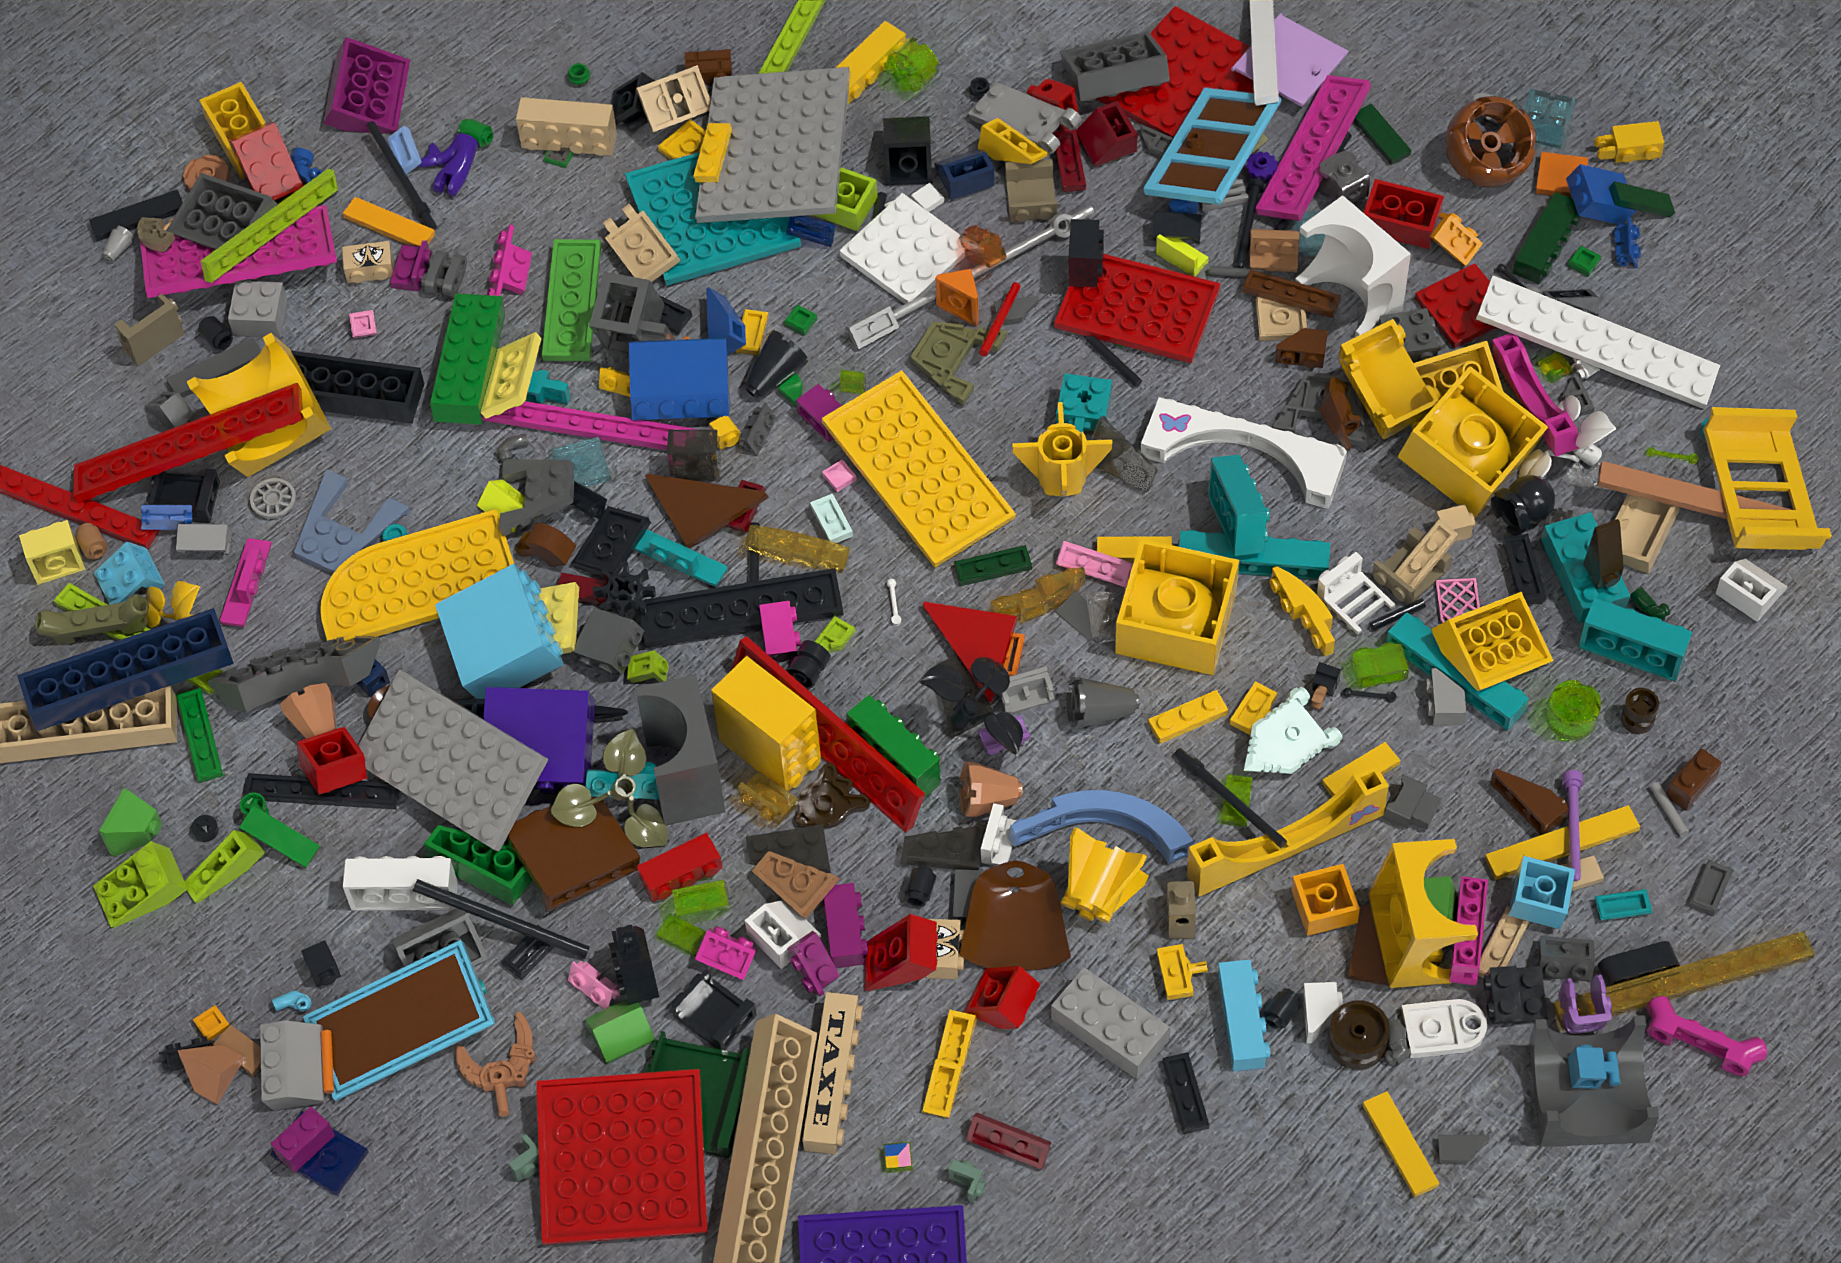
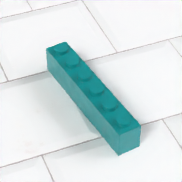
M1180 531L1179 547L1239 560L1238 574L1272 577V568L1279 567L1298 579L1318 580L1323 572L1329 570V542L1321 540L1304 541L1296 538L1279 539L1268 536V541L1264 542V553L1234 556L1225 534L1221 532Z
M1406 612L1388 631L1386 640L1388 647L1429 676L1431 675L1432 668L1440 670L1464 690L1467 703L1506 731L1526 712L1529 698L1526 697L1522 690L1512 687L1506 681L1477 691L1441 653L1431 629L1420 618L1413 617Z

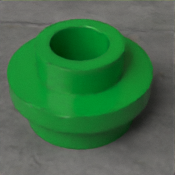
M582 63L573 64L567 73L568 80L574 85L585 84L590 79V70Z

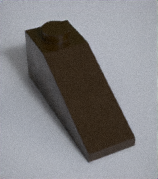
M1618 519L1595 527L1583 565L1596 589L1616 585L1620 581L1624 569L1621 526Z

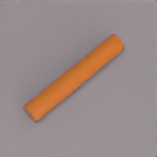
M330 1030L321 1031L323 1093L330 1094L334 1093L332 1032Z

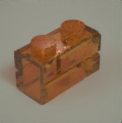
M973 225L966 228L965 233L959 236L960 243L965 248L964 252L969 261L991 268L1007 258L1004 248L1001 247L1002 242L999 235L988 231V229H982L978 225Z

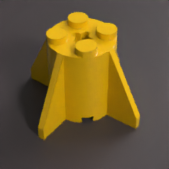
M1058 402V424L1047 427V431L1040 434L1038 442L1013 443V454L1038 478L1044 493L1049 496H1069L1081 493L1082 487L1086 483V477L1112 450V440H1086L1085 434L1083 432L1081 434L1080 431L1076 430V426L1064 423L1063 402Z
M1074 827L1070 836L1068 887L1061 904L1069 909H1077L1080 911L1079 916L1088 921H1093L1096 918L1101 922L1109 923L1113 913L1146 884L1149 875L1140 869L1147 856L1140 853L1125 852L1116 846L1114 849L1105 847L1106 842L1095 840L1079 828Z

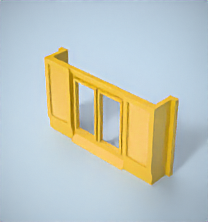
M1712 407L1710 409L1711 415L1703 431L1723 497L1734 547L1788 550L1821 549L1826 539H1831L1832 535L1830 528H1817L1790 434V430L1798 418L1796 410ZM1727 462L1781 464L1785 482L1732 481ZM1735 490L1788 491L1793 510L1740 509Z

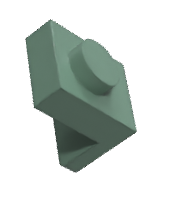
M527 1134L521 1137L527 1150L509 1163L512 1175L518 1182L524 1178H530L539 1168L538 1140L536 1138L531 1140Z
M952 1160L949 1166V1179L970 1187L968 1202L974 1204L977 1197H982L986 1187L983 1170L975 1168L972 1163L965 1160L960 1162Z

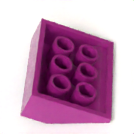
M345 37L337 51L323 124L343 131L370 133L367 124L370 121H374L381 133H395L398 130L410 59Z

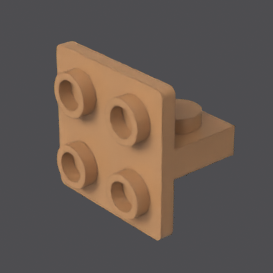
M1252 229L1250 236V269L1296 272L1298 268L1299 232Z

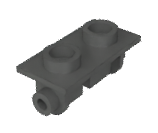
M764 403L763 407L753 410L752 416L747 423L748 428L751 429H744L738 440L739 449L743 451L751 449L755 456L759 455L777 419L767 403Z

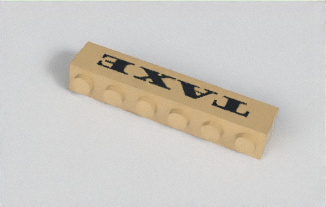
M826 992L803 1135L804 1151L837 1155L838 1145H843L844 1129H841L842 1120H847L848 1104H844L845 1096H850L852 1079H848L849 1070L854 1071L856 1055L852 1054L853 1046H858L859 1030H856V1024L862 1021L863 1006H859L858 995Z

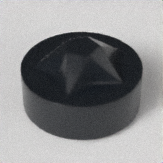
M201 815L192 822L191 830L198 841L208 842L217 836L219 827L212 816Z

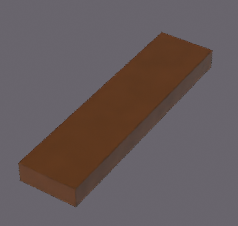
M1251 269L1242 287L1243 293L1334 318L1341 301V295Z

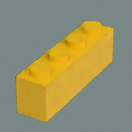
M884 21L836 67H849L850 69L847 105L854 99H857L869 84H873L884 70L889 69L892 62L898 56H902L907 49L906 33Z

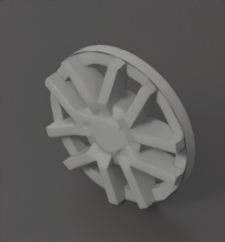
M271 478L260 482L254 487L250 495V504L254 513L267 520L281 519L280 517L294 509L295 502L297 501L293 486L286 480ZM276 483L277 485L273 489L269 485ZM283 485L286 486L282 491H280ZM264 486L267 488L265 493L261 490ZM258 493L261 497L255 498V495ZM271 509H276V513L271 514Z

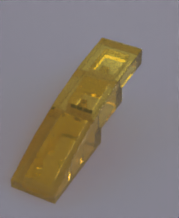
M756 525L749 526L744 548L789 565L792 561L814 569L821 565L829 569L835 568L840 573L845 569L850 551L848 547L817 537Z

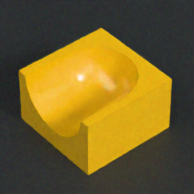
M1469 366L1412 431L1398 458L1459 506L1465 504L1468 512L1472 513L1474 518H1476L1490 502L1491 498L1495 496L1494 493L1502 488L1528 455L1532 453L1548 426Z
M1140 539L1116 622L1115 654L1214 676L1237 593L1239 560Z

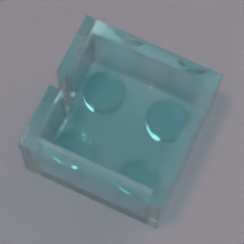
M1530 89L1524 111L1528 114L1535 127V143L1565 150L1576 99L1561 95L1552 97L1551 93Z

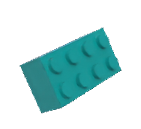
M1240 454L1211 457L1208 499L1234 556L1264 553V542L1268 541L1266 522L1270 520V513L1268 507H1265L1263 504L1261 492H1257L1255 479L1249 475L1248 465L1244 464Z
M1591 512L1545 525L1541 536V543L1579 624L1585 622L1594 598L1608 600L1614 605L1627 608L1630 594L1622 577L1612 587L1604 586L1596 589L1583 565L1594 528L1598 526Z
M1594 598L1584 622L1578 648L1676 682L1693 632L1683 626L1663 622L1657 617L1640 614L1634 609L1614 605L1608 600Z

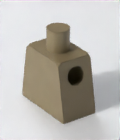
M1167 882L1168 940L1195 939L1196 907L1194 882ZM1185 918L1186 923H1177L1176 920Z

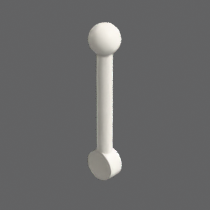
M890 578L887 581V586L890 588L893 610L891 622L894 626H899L901 624V617L898 615L896 581Z

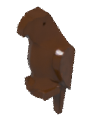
M1331 377L1325 386L1320 412L1333 436L1336 433L1345 450L1349 451L1351 445L1347 434L1351 435L1359 428L1361 418L1352 413L1351 404L1345 396V392L1349 388L1347 384L1339 378Z

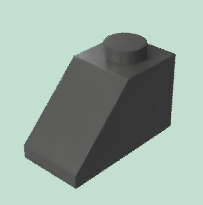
M162 392L145 405L147 410L168 429L191 422L189 419L195 416L179 392Z

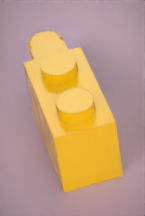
M1659 121L1612 126L1611 134L1596 137L1594 145L1601 148L1597 150V156L1601 160L1614 159L1615 163L1661 158L1664 139Z

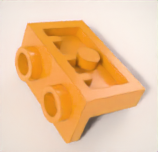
M1452 212L1450 214L1440 213L1438 217L1441 219V222L1429 237L1461 265L1467 266L1483 243L1477 238L1478 234L1473 229L1465 228L1461 224L1462 220Z

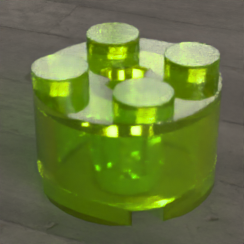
M908 38L887 57V61L884 63L885 69L892 74L897 81L899 89L903 92L908 90L912 92L919 91L939 73V70H936V66L939 63L935 54L925 43L922 45L916 43L918 40L916 38Z
M1567 680L1554 688L1548 702L1546 721L1549 728L1560 740H1578L1594 732L1601 710L1599 693L1591 685L1586 686L1578 680Z

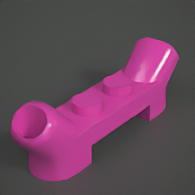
M1665 996L1651 999L1646 1006L1647 1013L1651 1019L1646 1032L1650 1037L1670 1046L1673 1038L1679 1039L1724 1059L1721 1069L1738 1076H1747L1752 1064L1766 1059V1044L1758 1036L1737 1042L1728 1038L1721 1031H1712L1703 1027L1695 1020H1687L1676 1015L1669 998Z

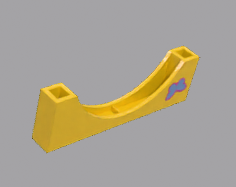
M1377 765L1354 774L1342 789L1319 808L1300 820L1277 830L1287 840L1283 848H1279L1265 835L1237 842L1220 841L1211 837L1192 845L1188 850L1187 877L1189 881L1194 882V890L1198 897L1382 817L1385 813L1389 785Z

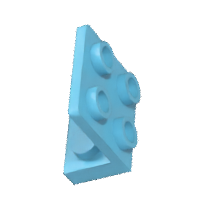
M130 542L124 543L94 572L109 604L125 602L141 586L144 588L158 587L159 589L165 586L147 548Z

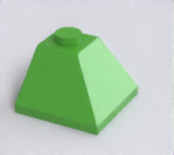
M123 788L99 833L110 855L115 857L148 844L160 832L162 821L156 809L131 791Z

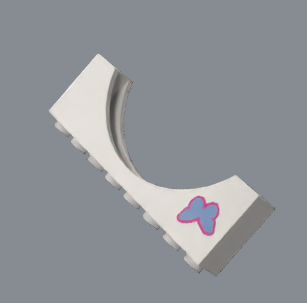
M1160 397L1141 442V457L1163 464L1171 457L1188 448L1207 443H1236L1256 448L1277 459L1293 474L1301 487L1305 503L1326 509L1330 508L1347 455L1345 448L1338 444L1321 442L1312 437L1299 436L1290 431L1277 430L1264 424H1255L1242 418H1233L1220 412H1211L1200 409L1195 405L1189 406L1178 403L1173 399Z

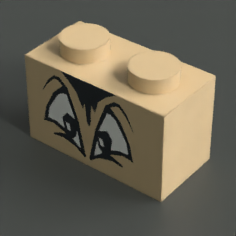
M389 241L342 247L343 267L347 283H361L363 281L392 278L394 264Z
M929 919L937 922L938 940L936 944V957L938 963L936 971L926 976V978L958 979V971L964 970V958L959 953L965 930H961L960 920Z

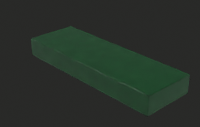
M1372 103L1359 109L1354 118L1355 123L1391 165L1411 155V149Z
M1615 181L1609 186L1615 205L1669 218L1675 214L1669 194Z
M1023 545L954 561V568L961 587L1032 570V563L1027 547Z

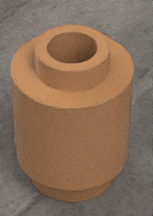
M85 523L76 529V541L88 559H98L106 553L108 544L98 527L91 523Z

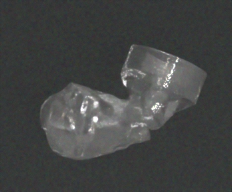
M1575 462L1561 482L1568 487L1585 486L1586 489L1597 486L1600 463H1596L1586 475L1584 474V467Z

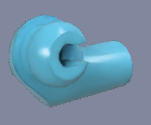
M295 990L272 999L276 1011L291 1007L304 1012L309 1010L312 1004L311 999L307 995Z

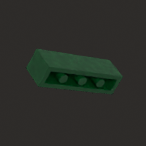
M1554 192L1517 255L1513 274L1536 284L1541 282L1543 276L1548 277L1553 266L1551 264L1553 259L1558 260L1563 247L1561 246L1563 242L1567 243L1572 234L1571 228L1573 225L1577 226L1582 217L1578 215L1572 198Z

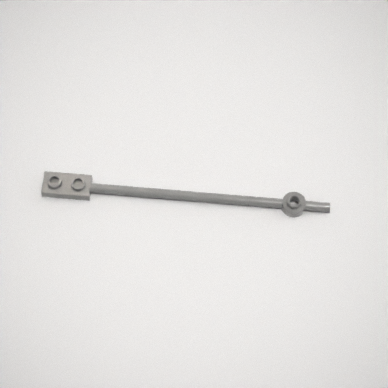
M1090 205L1071 216L1063 213L1056 214L1051 219L1049 228L972 268L973 278L1054 235L1063 238L1069 237L1071 219H1085L1095 213L1093 207ZM1060 221L1063 222V227L1061 229H1059L1058 227ZM936 288L892 311L890 306L886 305L847 326L846 328L855 348L860 349L899 328L896 320L936 299Z

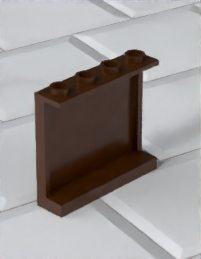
M603 800L593 804L597 812L596 818L590 824L583 827H571L559 822L551 814L553 804L542 810H535L528 816L515 821L503 843L509 842L543 895L542 905L547 912L636 872L640 862V855Z

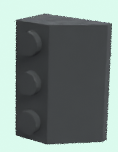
M457 908L390 940L403 968L459 940L464 943L473 966L488 960L469 914Z

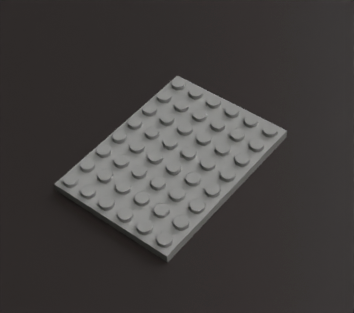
M849 67L714 77L708 123H730L732 133L718 183L700 182L696 209L697 223L836 213L851 75Z

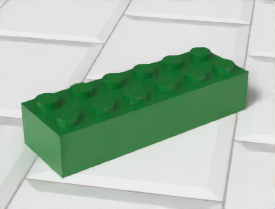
M455 293L430 402L434 422L482 425L484 416L480 412L499 348L506 316L502 296Z

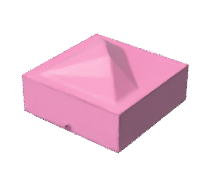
M373 310L349 314L353 338L377 335Z
M843 460L822 472L825 480L836 492L857 480L856 474Z

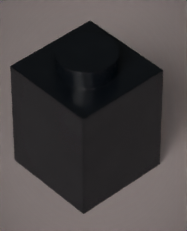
M326 940L301 950L317 988L322 985H330L337 978L341 977Z

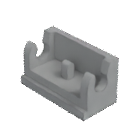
M178 524L176 551L180 552V554H185L186 551H221L224 554H229L232 532L228 525Z
M1047 667L1010 676L1008 689L999 695L1004 711L1009 714L1055 702L1052 692L1054 688Z

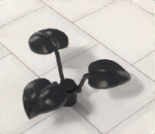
M977 658L971 665V672L975 680L983 684V686L972 700L964 701L962 700L966 687L962 684V675L954 667L947 664H939L930 668L924 674L920 684L929 687L938 696L949 702H957L953 708L954 711L950 715L951 722L956 727L964 729L970 723L975 725L977 721L984 719L986 730L996 741L1014 755L1019 752L1023 739V728L1014 716L1004 711L999 712L997 715L991 711L977 716L979 708L976 702L987 687L997 695L1004 693L1008 689L1010 678L1003 665L991 658Z

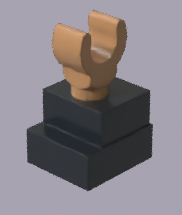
M1319 662L1312 684V690L1315 692L1311 700L1313 701L1311 707L1321 710L1326 695L1333 697L1340 681L1341 669Z

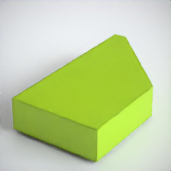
M834 616L814 642L823 646L828 652L840 651L848 643L856 630L854 626Z

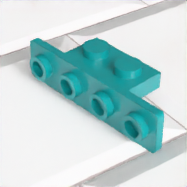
M648 529L634 549L713 587H717L728 570L726 565Z
M646 762L641 772L635 776H628L634 780L636 785L635 791L632 794L634 798L659 799L653 769L658 767L656 764ZM587 770L585 787L590 791L591 796L598 797L610 790L611 785L619 778L618 772Z

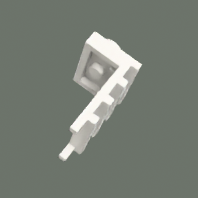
M1355 552L1349 557L1345 556L1332 570H1326L1320 575L1317 596L1327 605L1329 610H1333L1337 614L1339 620H1343L1347 624V628L1350 631L1353 630L1358 635L1362 631L1358 626L1361 622L1385 604L1390 609H1393L1395 603L1361 572L1363 558ZM1364 585L1369 588L1344 608L1340 609L1337 606ZM1374 595L1379 597L1377 601L1353 619L1347 616Z

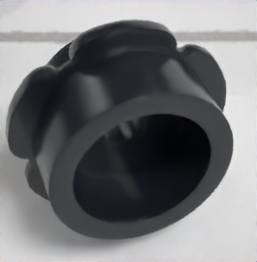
M976 77L971 81L968 92L970 95H974V98L981 99L989 91L990 84L985 78Z

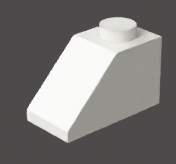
M1336 982L1304 983L1303 1006L1307 1043H1313L1330 1025L1333 1013L1343 1005L1342 992H1337Z

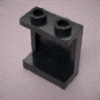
M206 468L204 476L172 474L165 471L158 475H152L151 494L147 495L146 505H192V522H211L220 486L216 469Z
M705 969L701 974H696L684 993L680 992L672 1002L673 1015L677 1020L714 1048L726 1050L757 1016L756 1007L748 998L742 1001L713 979L711 971Z

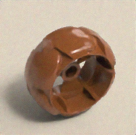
M1498 96L1480 97L1467 103L1452 117L1445 135L1447 144L1446 155L1452 168L1460 177L1474 181V185L1479 187H1501L1514 181L1528 169L1536 151L1534 150L1536 131L1528 114L1522 109H1517L1513 101ZM1480 116H1487L1495 119L1496 123L1502 124L1497 134L1492 131L1483 134L1473 120ZM1467 139H1475V141L1469 146ZM1501 143H1513L1512 152L1514 157L1509 164L1501 168V162L1496 151L1500 148Z

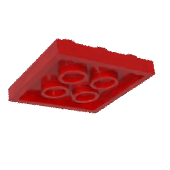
M1475 263L1415 293L1414 299L1422 309L1427 308L1429 317L1434 318L1435 325L1454 349L1497 328L1476 319L1490 281Z

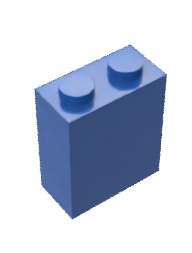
M1580 164L1566 178L1579 216L1618 224L1625 223L1628 220L1627 217H1631L1637 211L1615 205L1609 186L1614 181L1627 184L1622 173Z

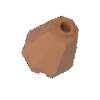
M327 683L309 685L303 688L304 694L298 695L296 691L280 704L284 715L306 739L337 729L334 696Z
M964 762L960 773V781H964L963 788H959L961 813L965 814L966 817H977L991 812L993 803L1004 805V807L1017 803L1018 798L1022 797V783L1018 782L1017 777L976 762Z

